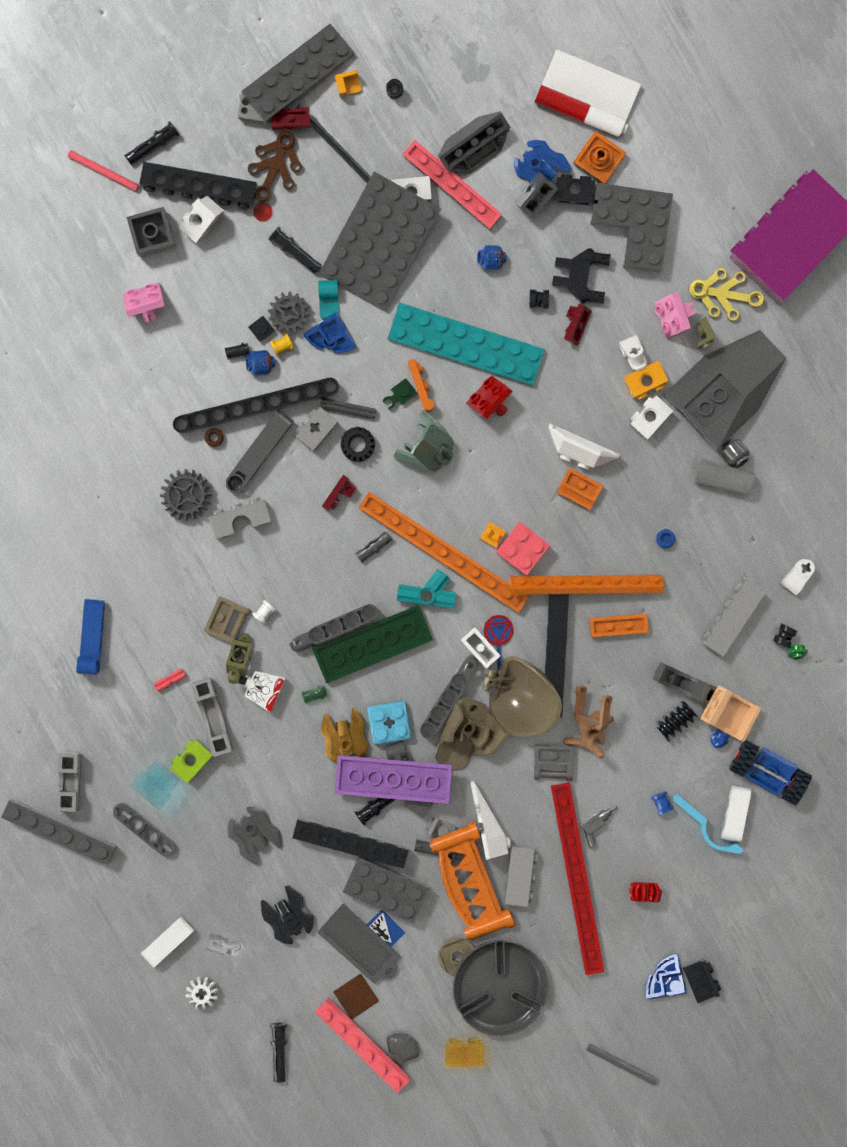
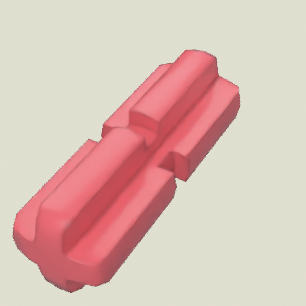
M179 669L169 674V677L166 676L156 681L154 686L160 692L171 686L172 683L175 684L184 679L186 674L183 669Z

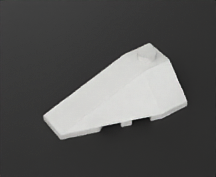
M470 781L486 860L508 854V849L511 848L509 837L505 838L503 830L476 783Z

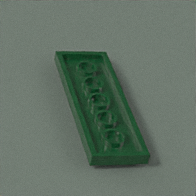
M417 605L313 647L312 650L327 684L423 645L433 639L421 609Z

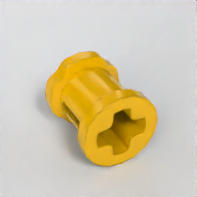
M287 333L276 341H270L276 356H279L281 352L288 349H294Z

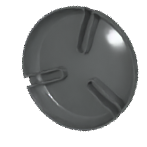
M493 940L472 949L461 960L453 979V998L462 1018L477 1031L493 1036L511 1035L531 1025L540 1015L539 1010L541 1006H545L548 995V978L542 962L524 945L508 940Z

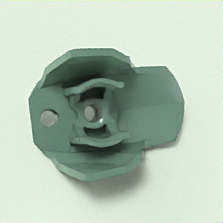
M422 410L419 416L428 425L426 427L423 424L417 423L416 426L423 430L421 438L414 447L405 442V449L410 453L397 449L393 457L420 470L437 471L442 468V464L446 466L452 460L453 453L451 450H453L454 442L446 429Z

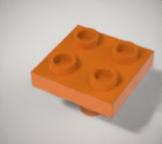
M595 131L573 163L599 182L605 184L627 152Z

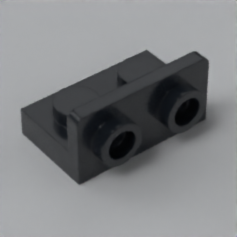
M703 958L682 967L697 1003L720 996L718 991L721 990L718 980H713L711 973L714 971L710 962L706 963Z

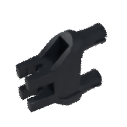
M588 248L573 259L556 257L555 267L567 268L570 271L569 277L553 275L552 285L567 287L580 303L584 304L586 301L603 304L604 298L600 297H605V292L588 290L587 288L589 269L592 263L609 266L611 254L594 252L592 248Z

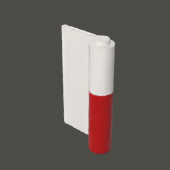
M556 49L534 103L620 137V134L625 135L628 124L625 122L641 84Z

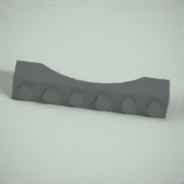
M14 799L8 801L1 817L105 865L109 864L117 847L101 838L54 820Z

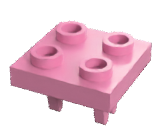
M675 292L654 303L655 311L662 324V331L667 339L691 328L688 317L697 312L695 309H690L694 305L693 302L682 303L679 293Z

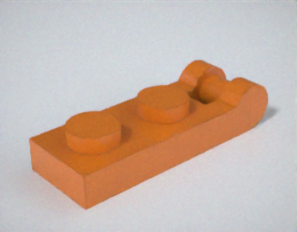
M415 359L409 360L407 363L423 409L430 412L434 409V402L428 399L426 392L429 391L426 380L422 381L420 374L423 373L420 362L416 363Z

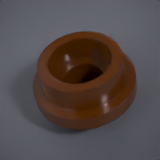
M211 428L205 433V442L209 446L218 447L223 443L224 435L221 430ZM213 434L218 436L216 441L211 440Z

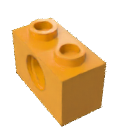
M659 360L647 365L642 370L623 377L632 399L637 397L638 400L648 396V391L655 389L657 392L665 388V383L668 382V378ZM642 377H649L652 381L651 385L644 386L641 383Z

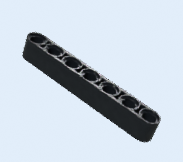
M549 594L545 675L554 685L561 698L562 711L560 718H562L569 594Z

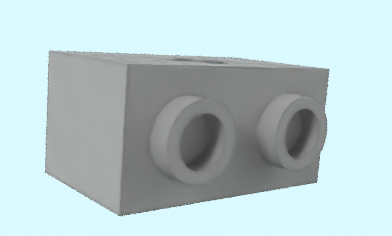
M321 407L318 410L314 408L308 415L310 418L306 424L301 423L296 429V438L313 452L338 424V421ZM312 424H314V425L320 424V425H319L320 431H319V432L314 431V432L312 433V432H311V431H312L311 425H312Z

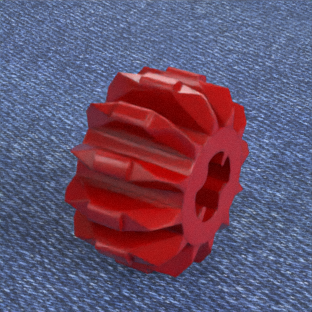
M633 882L629 889L630 900L633 902L658 903L661 901L662 896L661 885L659 883Z

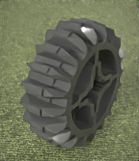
M184 469V475H181V472L177 470L176 474L178 477L175 478L173 474H170L169 476L172 481L164 480L165 483L169 484L168 487L161 486L162 490H166V494H160V497H166V500H163L161 504L169 505L165 508V511L172 509L170 516L173 517L178 513V520H181L182 515H184L185 521L189 520V515L195 520L196 512L199 516L203 515L200 511L201 508L205 511L208 510L204 503L211 504V501L206 499V496H212V493H206V490H209L211 486L203 485L208 480L205 478L200 481L201 473L194 477L195 470H192L190 475H188L187 469ZM180 480H193L191 484H189L185 488H181L178 485H176V483ZM197 484L200 486L202 493L200 501L193 494ZM172 489L179 495L175 506L171 500ZM178 489L185 492L189 490L191 492L189 494L194 501L188 498L183 500V495H181L182 493ZM187 502H192L196 505L192 510H180Z

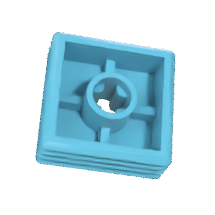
M405 701L374 705L367 708L374 745L411 738ZM387 717H390L391 720L395 721V723L392 724V728H388V725H384V722L387 721Z

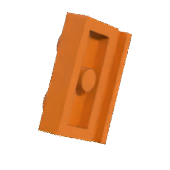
M569 467L557 493L591 510L603 485Z

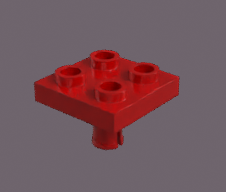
M491 375L470 396L466 404L486 420L494 411L497 415L503 416L508 410L503 402L513 391Z

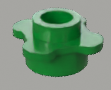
M804 645L791 646L788 657H793L794 660L802 659L807 655L808 650L805 649Z

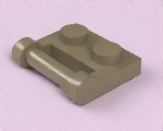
M219 596L204 632L230 643H233V640L238 641L236 638L246 615H249L251 610ZM236 609L240 612L230 635H226L224 632Z

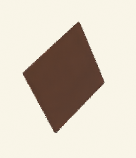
M362 974L357 975L333 991L351 1019H354L379 1002Z

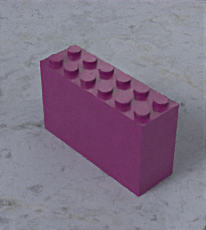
M814 169L810 173L806 171L796 181L798 185L795 186L793 184L783 195L785 199L783 201L779 199L770 209L772 213L769 215L766 212L757 222L759 226L757 228L753 226L745 234L744 238L746 240L744 242L740 240L730 250L732 255L729 258L777 304H781L847 235V200Z

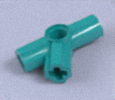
M437 569L423 587L399 584L397 601L454 609L456 592L442 590L450 578ZM427 591L431 594L432 598L429 602L421 599L422 592Z

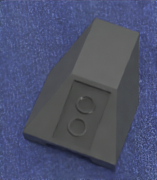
M759 330L705 355L664 396L704 435L703 438L715 450H718L759 410L786 357Z

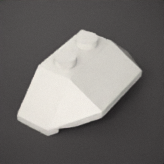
M551 423L548 426L556 451L561 455L560 458L567 462L574 460L578 462L577 466L585 470L609 463L620 456L616 452Z

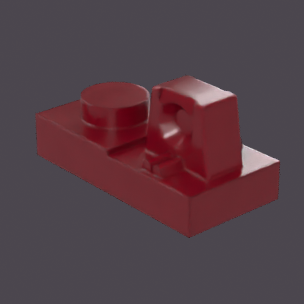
M309 107L281 110L271 118L272 130L310 128Z
M578 304V307H569L566 317L572 321L565 330L564 340L573 345H579L592 310L581 304Z
M342 475L323 503L322 507L327 511L330 509L334 510L340 502L337 499L340 493L349 498L353 495L356 488L348 481V477Z

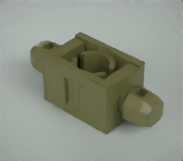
M243 633L239 641L233 640L226 662L229 683L236 684L240 676L246 677L253 654L249 634ZM240 654H242L243 659L239 660V663H237L236 658L240 657Z

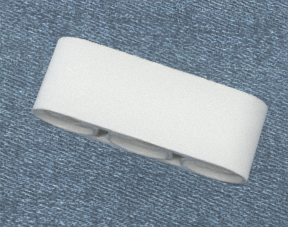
M736 785L731 786L721 840L741 843L751 797L750 788Z
M181 916L151 943L141 955L154 968L183 942L194 929Z

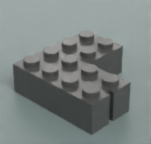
M603 183L596 184L593 201L596 204H593L590 224L628 229L623 267L661 272L673 194Z

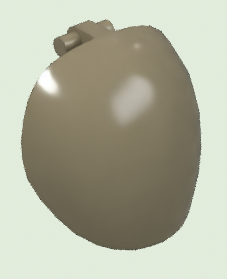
M508 656L502 662L497 674L495 669H489L488 674L484 676L482 690L489 692L491 686H493L489 699L491 715L499 721L506 733L515 736L531 737L544 734L555 726L562 711L561 698L554 685L539 668L519 657Z

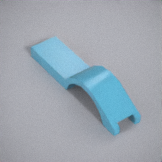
M678 794L671 798L701 824L702 837L710 846L717 850L738 854L744 851L735 842L722 846L714 844L706 833L708 819Z

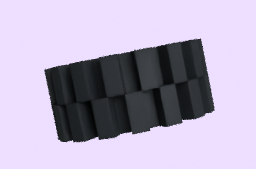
M355 427L350 428L344 433L340 446L343 454L349 460L362 462L373 454L375 440L371 432L366 430V428ZM355 437H361L365 441V448L360 452L351 449L350 443Z

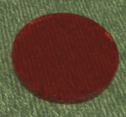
M260 202L255 205L253 214L257 220L267 221L272 216V208L268 203Z

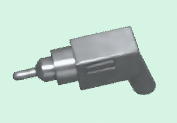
M617 806L612 809H602L581 823L589 848L596 845L593 832L605 825L604 822L609 819L608 817L611 816L612 811L617 809Z

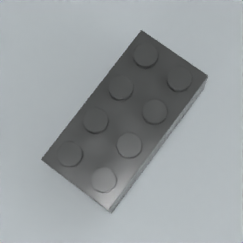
M358 856L343 893L413 924L429 886L369 859Z

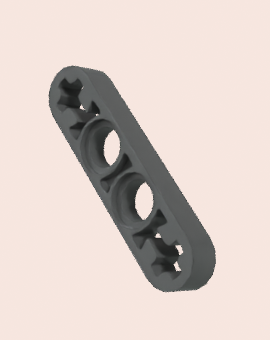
M119 803L114 807V817L160 855L168 857L175 852V843L128 804ZM118 807H125V812L128 815H130L131 812L134 814V816H132L129 819L128 823L125 821L127 819L125 815H118ZM139 818L142 821L140 829L132 827L133 819ZM153 830L157 833L155 841L147 839L148 831ZM161 836L164 838L161 841L165 845L171 844V852H163L164 847L160 844L158 847L154 845L160 840Z

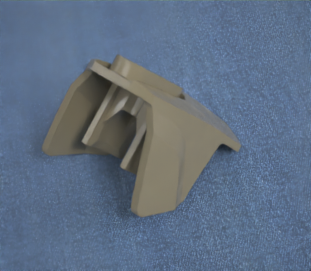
M464 697L458 700L447 720L437 746L435 758L439 764L453 765V770L466 768L472 755L489 756L496 752L508 735L499 721L490 714L486 704L469 697Z

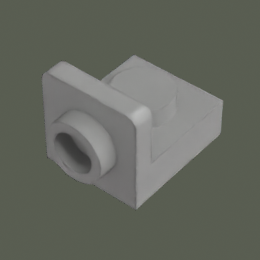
M435 816L434 820H429L425 829L428 830V836L437 838L453 832L456 826Z

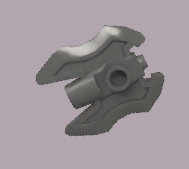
M247 807L246 810L250 813V816H241L239 824H236L234 819H230L228 838L236 842L240 855L253 864H258L259 861L253 845L258 851L262 850L268 845L264 838L266 837L276 847L281 848V837L278 828L271 825L267 820L264 810L257 807Z

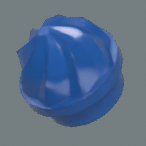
M718 729L711 733L713 747L723 748L729 742L728 734Z

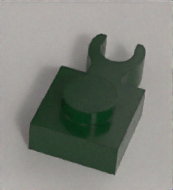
M405 378L391 389L393 395L385 397L383 403L386 400H391L392 405L388 409H392L397 401L403 405L414 397L417 392Z

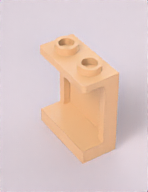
M718 685L700 719L744 742L749 736L754 722L759 717L761 707Z

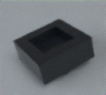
M261 316L248 327L260 343L275 332L264 316Z

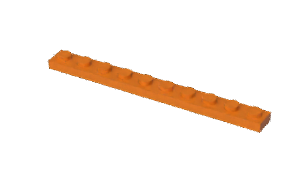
M368 492L358 507L516 612H520L529 598L526 594L511 595L509 583L372 493Z

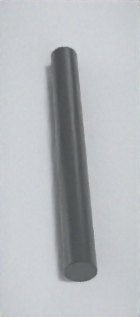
M590 1043L586 1048V1051L652 1085H655L658 1080L652 1075Z

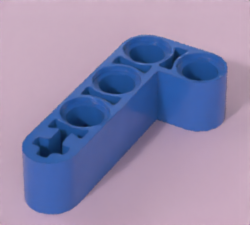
M85 599L80 656L77 658L76 666L77 674L99 675L105 600Z

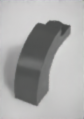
M660 662L653 678L658 683L707 705L717 688Z

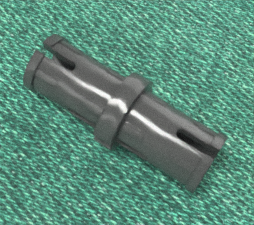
M385 530L372 541L369 540L368 544L355 552V554L362 563L374 553L380 552L379 550L392 541V539Z

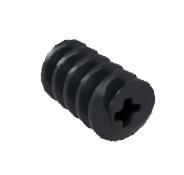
M681 701L682 708L675 706L676 713L672 710L669 711L670 718L663 715L664 722L657 720V729L668 742H670L669 735L674 738L676 737L675 730L680 733L682 732L681 725L688 728L687 721L694 723L693 716L698 718L692 708L684 701Z

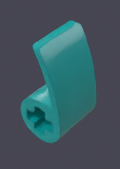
M338 280L318 281L320 317L326 318L334 312H337L339 315Z

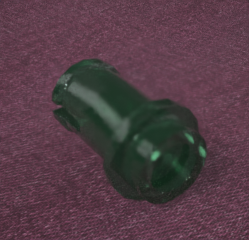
M318 685V688L302 692V697L305 704L320 698L323 700L324 697H327L325 686Z

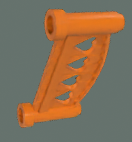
M476 821L468 823V826L434 838L432 839L433 841L429 842L433 853L437 851L439 854L440 871L447 895L456 912L467 925V928L464 929L467 940H473L506 927L510 929L516 926L510 909L501 910L475 841L482 839ZM450 852L466 854L458 866H452V859L448 857ZM457 869L472 872L464 884H460L457 881L458 876L455 875ZM463 887L479 889L471 901L464 899L465 894L461 890ZM471 904L486 907L477 919L472 918V911L468 909Z

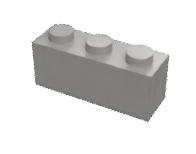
M511 845L505 904L528 907V902L532 903L533 891H530V885L535 882V872H532L533 864H537L538 853H534V848Z

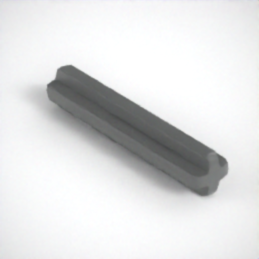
M322 398L320 402L322 409L374 419L376 416L375 408Z

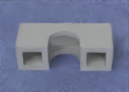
M259 497L250 500L249 505L242 506V503L231 506V510L224 512L223 509L212 512L213 516L209 517L216 539L236 534L234 521L240 516L248 517L253 528L271 523L272 520L265 500H260Z
M58 753L59 789L57 792L56 811H78L81 753Z

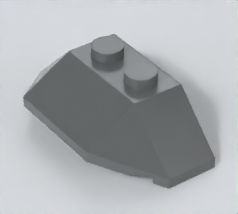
M501 111L479 116L447 138L438 157L448 172L471 173L502 150L507 133L511 127Z

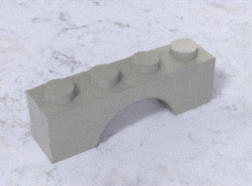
M212 678L191 683L204 720L213 757L232 752V744Z

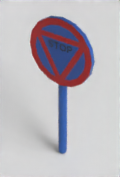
M494 615L485 622L483 632L488 642L497 645V652L501 655V645L511 639L514 629L507 617ZM501 656L497 659L498 671L501 666Z

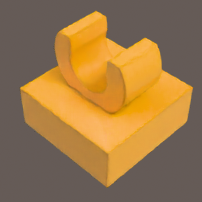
M489 522L480 539L497 548L506 531Z

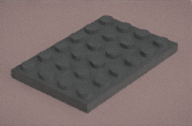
M374 171L319 273L331 280H338V284L387 310L438 217L441 208Z

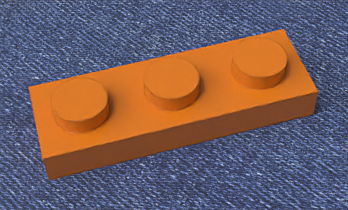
M647 614L589 618L591 637L649 633Z

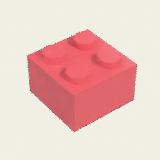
M519 522L496 553L527 576L550 545Z

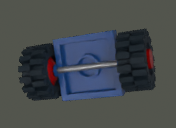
M745 739L735 754L729 770L742 777L745 776L749 781L779 796L786 785L781 798L796 806L805 794L812 775L799 768L796 769V764L765 747L758 754L759 746Z

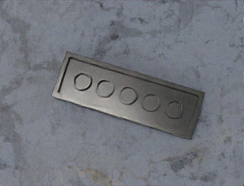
M330 23L243 89L241 93L266 123L352 57L355 52Z

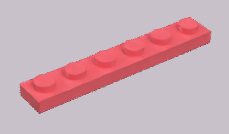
M416 140L403 153L407 160L426 176H429L434 183L488 229H491L502 216V213L454 172H448L442 162Z
M330 998L317 1008L315 1013L396 1093L409 1083L411 1078Z

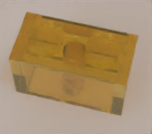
M452 1037L449 1038V1041H445V1067L484 1066V1043L480 1038L469 1037L468 1041H460V1038Z

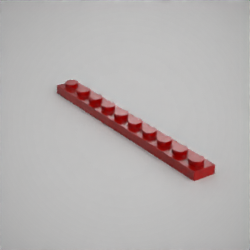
M570 782L551 785L585 975L602 973L605 971Z

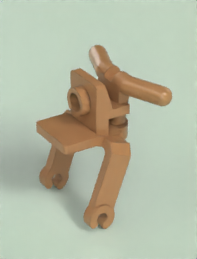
M583 685L581 687L577 686L575 690L574 717L579 722L581 739L566 737L564 744L587 747L598 758H603L604 752L596 743L601 745L606 743L603 729H606L614 721V717L610 715L612 696L607 695L601 698V712L596 711L590 716L585 717L584 707L587 688Z

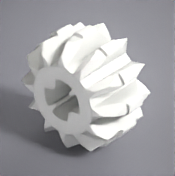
M201 977L197 978V983L191 980L190 983L193 987H186L187 991L192 992L186 994V998H192L189 1002L190 1005L194 1002L197 1003L195 1009H198L200 1004H202V1008L205 1010L207 1004L213 1006L214 1003L211 999L217 1000L218 996L212 994L218 992V988H211L215 984L214 981L207 984L208 977L204 979V982H202ZM200 989H203V992H207L204 997L198 996L197 993Z

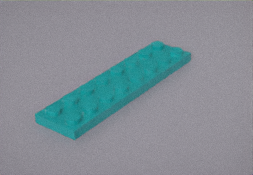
M400 302L387 338L388 340L531 386L534 385L545 351L543 348Z

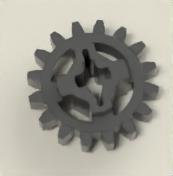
M289 291L288 296H285L283 292L281 293V298L275 296L276 302H270L273 309L268 310V313L272 314L269 320H275L273 327L279 325V331L281 332L284 328L287 334H289L290 329H293L294 333H296V327L303 329L301 323H307L308 320L305 316L310 315L309 312L305 311V309L309 308L308 304L303 305L305 299L299 300L298 293L293 297L291 291ZM290 300L288 304H280L283 301ZM297 304L300 305L302 314L296 311ZM292 308L294 315L286 317V313L283 310ZM276 311L281 313V321L277 319ZM293 320L298 321V322H296L295 324L288 325V323H289L290 321H293Z

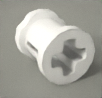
M263 600V604L252 615L265 625L266 620L277 610L267 601Z

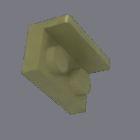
M706 317L700 319L696 327L701 338L705 337L704 340L696 345L698 349L702 347L703 350L714 344L713 340L716 338Z

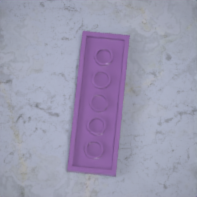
M338 755L335 794L450 804L453 765Z

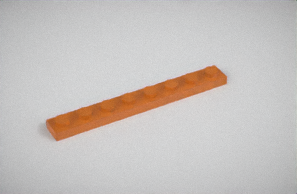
M662 575L509 576L511 595L664 593Z

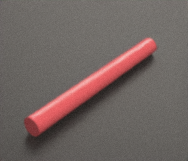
M70 150L69 158L137 191L139 184Z

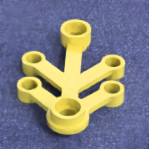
M723 268L717 269L715 274L705 281L695 280L691 283L689 287L691 296L702 300L708 309L709 316L712 318H716L720 314V309L714 306L708 295L717 298L727 312V318L730 321L737 320L739 312L731 306L727 299L748 302L752 307H759L764 300L762 293L754 291L751 294L728 291L736 284H741L745 281L746 276L741 271L737 272L733 278L718 288H711L710 286L717 280L725 279L727 272ZM718 271H723L724 277H718ZM738 274H741L743 276L742 281H738L736 279V276ZM700 286L702 292L697 293L695 287ZM753 296L758 298V303L752 302ZM712 308L717 309V315L711 314ZM730 312H735L736 318H731Z

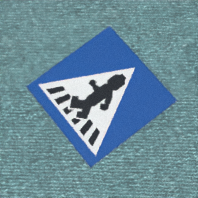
M383 910L378 912L367 923L391 947L405 934Z

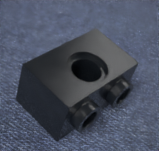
M561 174V177H557L556 186L558 190L555 192V203L593 205L595 180H591V177L580 176V179L572 178V175ZM572 185H577L580 188L578 194L571 193L570 187Z

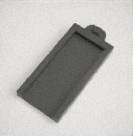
M342 904L318 930L317 933L374 984L380 977L391 979L396 974L397 967L394 961L400 954L345 904ZM391 967V971L386 974L387 969Z

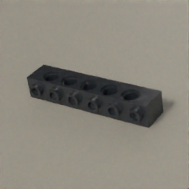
M144 161L139 182L140 186L144 187V191L155 192V190H161L162 194L170 196L177 193L186 199H192L193 196L203 199L208 196L212 200L219 201L218 204L230 206V203L238 204L237 207L242 209L254 207L255 192L258 186L257 182ZM159 175L166 177L165 182L162 184L156 183V178ZM179 178L185 181L182 187L174 185L175 181ZM196 182L203 183V188L200 191L193 189ZM216 185L222 187V191L219 194L212 193V189ZM233 189H240L241 195L234 198L231 196V192Z
M300 818L297 819L292 836L293 839L403 869L409 848Z

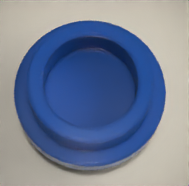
M668 529L661 530L656 536V542L661 548H670L675 543V535Z

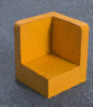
M357 70L335 75L340 97L362 91Z

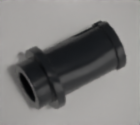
M241 342V345L226 347L225 353L229 360L240 356L246 357L250 354L248 343L244 344V342Z

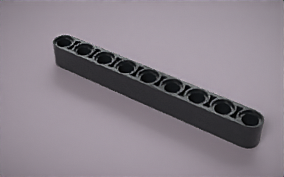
M332 377L180 415L174 419L173 428L180 434H186L331 397L339 392V384ZM328 382L336 384L334 391L328 392L325 389ZM309 387L317 388L315 396L310 397L307 395ZM295 391L299 394L296 401L288 399L290 392ZM273 396L280 398V403L277 406L270 404V399ZM254 401L261 402L260 410H252L251 405ZM235 406H242L243 412L241 415L236 416L233 414ZM221 410L224 412L222 420H215L214 414L216 411ZM197 416H205L206 421L203 425L196 424ZM180 420H186L187 427L184 430H179L177 427V423Z

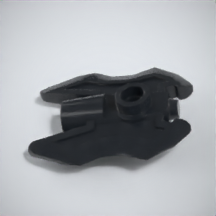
M285 886L290 906L283 899L274 905L277 910L276 912L266 901L262 900L261 913L263 920L272 927L274 939L285 944H293V939L289 935L295 934V936L301 934L300 930L303 927L309 934L313 927V914L305 908L302 895L292 887Z

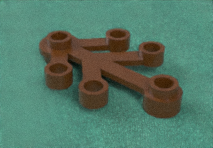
M281 132L277 136L276 141L264 146L259 145L255 149V153L259 158L265 157L267 152L278 149L275 156L248 165L247 169L251 175H256L260 170L270 167L263 185L257 187L255 192L257 199L264 202L270 199V187L278 169L283 179V187L286 190L294 188V181L290 178L283 161L285 152L291 161L290 168L293 172H300L302 165L297 160L293 150L295 137L290 132ZM288 138L290 140L289 144L287 145L282 143L283 139ZM260 148L265 150L262 155L257 153ZM298 163L300 165L299 169L297 170L292 168L293 164ZM256 166L257 170L255 172H251L250 167ZM291 181L292 185L290 187H286L285 182ZM266 191L267 196L261 197L260 192Z

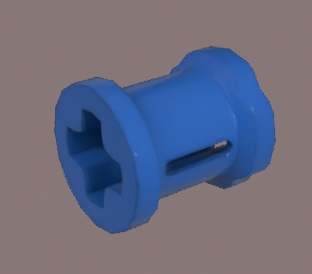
M667 791L650 797L656 804L658 815L674 809L673 806H670L667 799Z

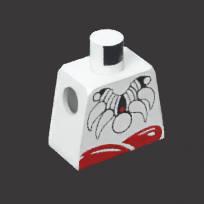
M255 671L252 678L247 675L246 677L240 676L237 684L247 688L245 697L265 710L272 712L286 678Z

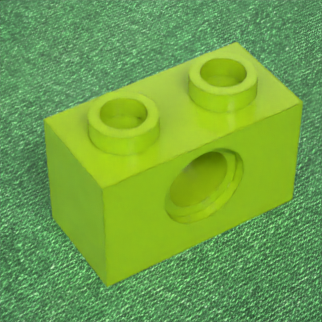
M198 739L194 742L190 740L184 747L186 751L181 756L177 754L171 761L173 765L170 769L186 783H189L213 756L212 752ZM187 755L195 756L196 763L194 765L187 764Z

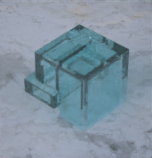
M155 761L146 772L141 771L130 786L160 810L172 796L170 792L180 779L160 762Z

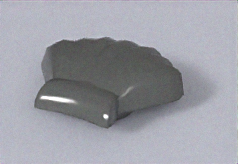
M399 1032L387 1036L389 1052L387 1056L400 1067L403 1066L404 1062L419 1056L417 1042L408 1034Z

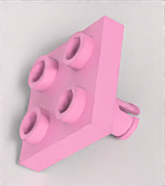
M150 283L143 288L130 289L123 293L127 316L131 317L142 313L144 321L147 323L150 322L149 315L152 322L157 318L153 309L165 306L160 283Z

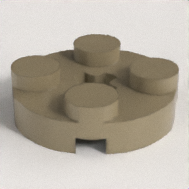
M460 937L446 940L440 947L438 955L441 968L446 973L454 976L460 964L456 959H452L454 952L462 953V960L466 954L475 948L473 944L466 938Z

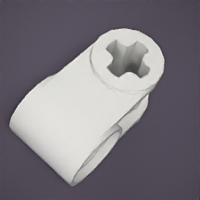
M637 335L618 342L623 356L627 359L633 370L639 371L647 366V359L643 354L644 350Z
M807 559L799 560L780 584L796 596L814 573V563ZM808 563L807 567L809 571L802 572L803 568L801 567V565H806Z

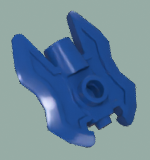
M543 140L527 142V146L531 147L532 151H525L523 162L519 158L514 159V168L517 176L525 178L529 182L538 172L552 180L558 172L554 167L571 172V167L566 157L562 153L554 152L549 148L546 141Z

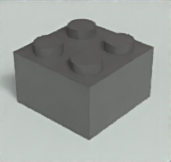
M164 207L126 217L135 250L139 257L176 247Z

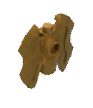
M352 709L351 728L349 727L348 720L336 722L337 731L329 714L326 713L321 724V734L326 741L325 754L336 764L338 755L352 756L356 753V757H364L369 744L364 737V719L357 709Z

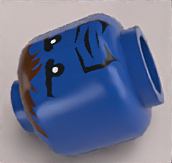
M484 245L477 253L478 265H481L484 270H500L503 263H506L507 260L506 252H503L501 246Z
M267 350L251 351L249 356H246V369L254 376L268 375L272 367H275L274 356H270Z

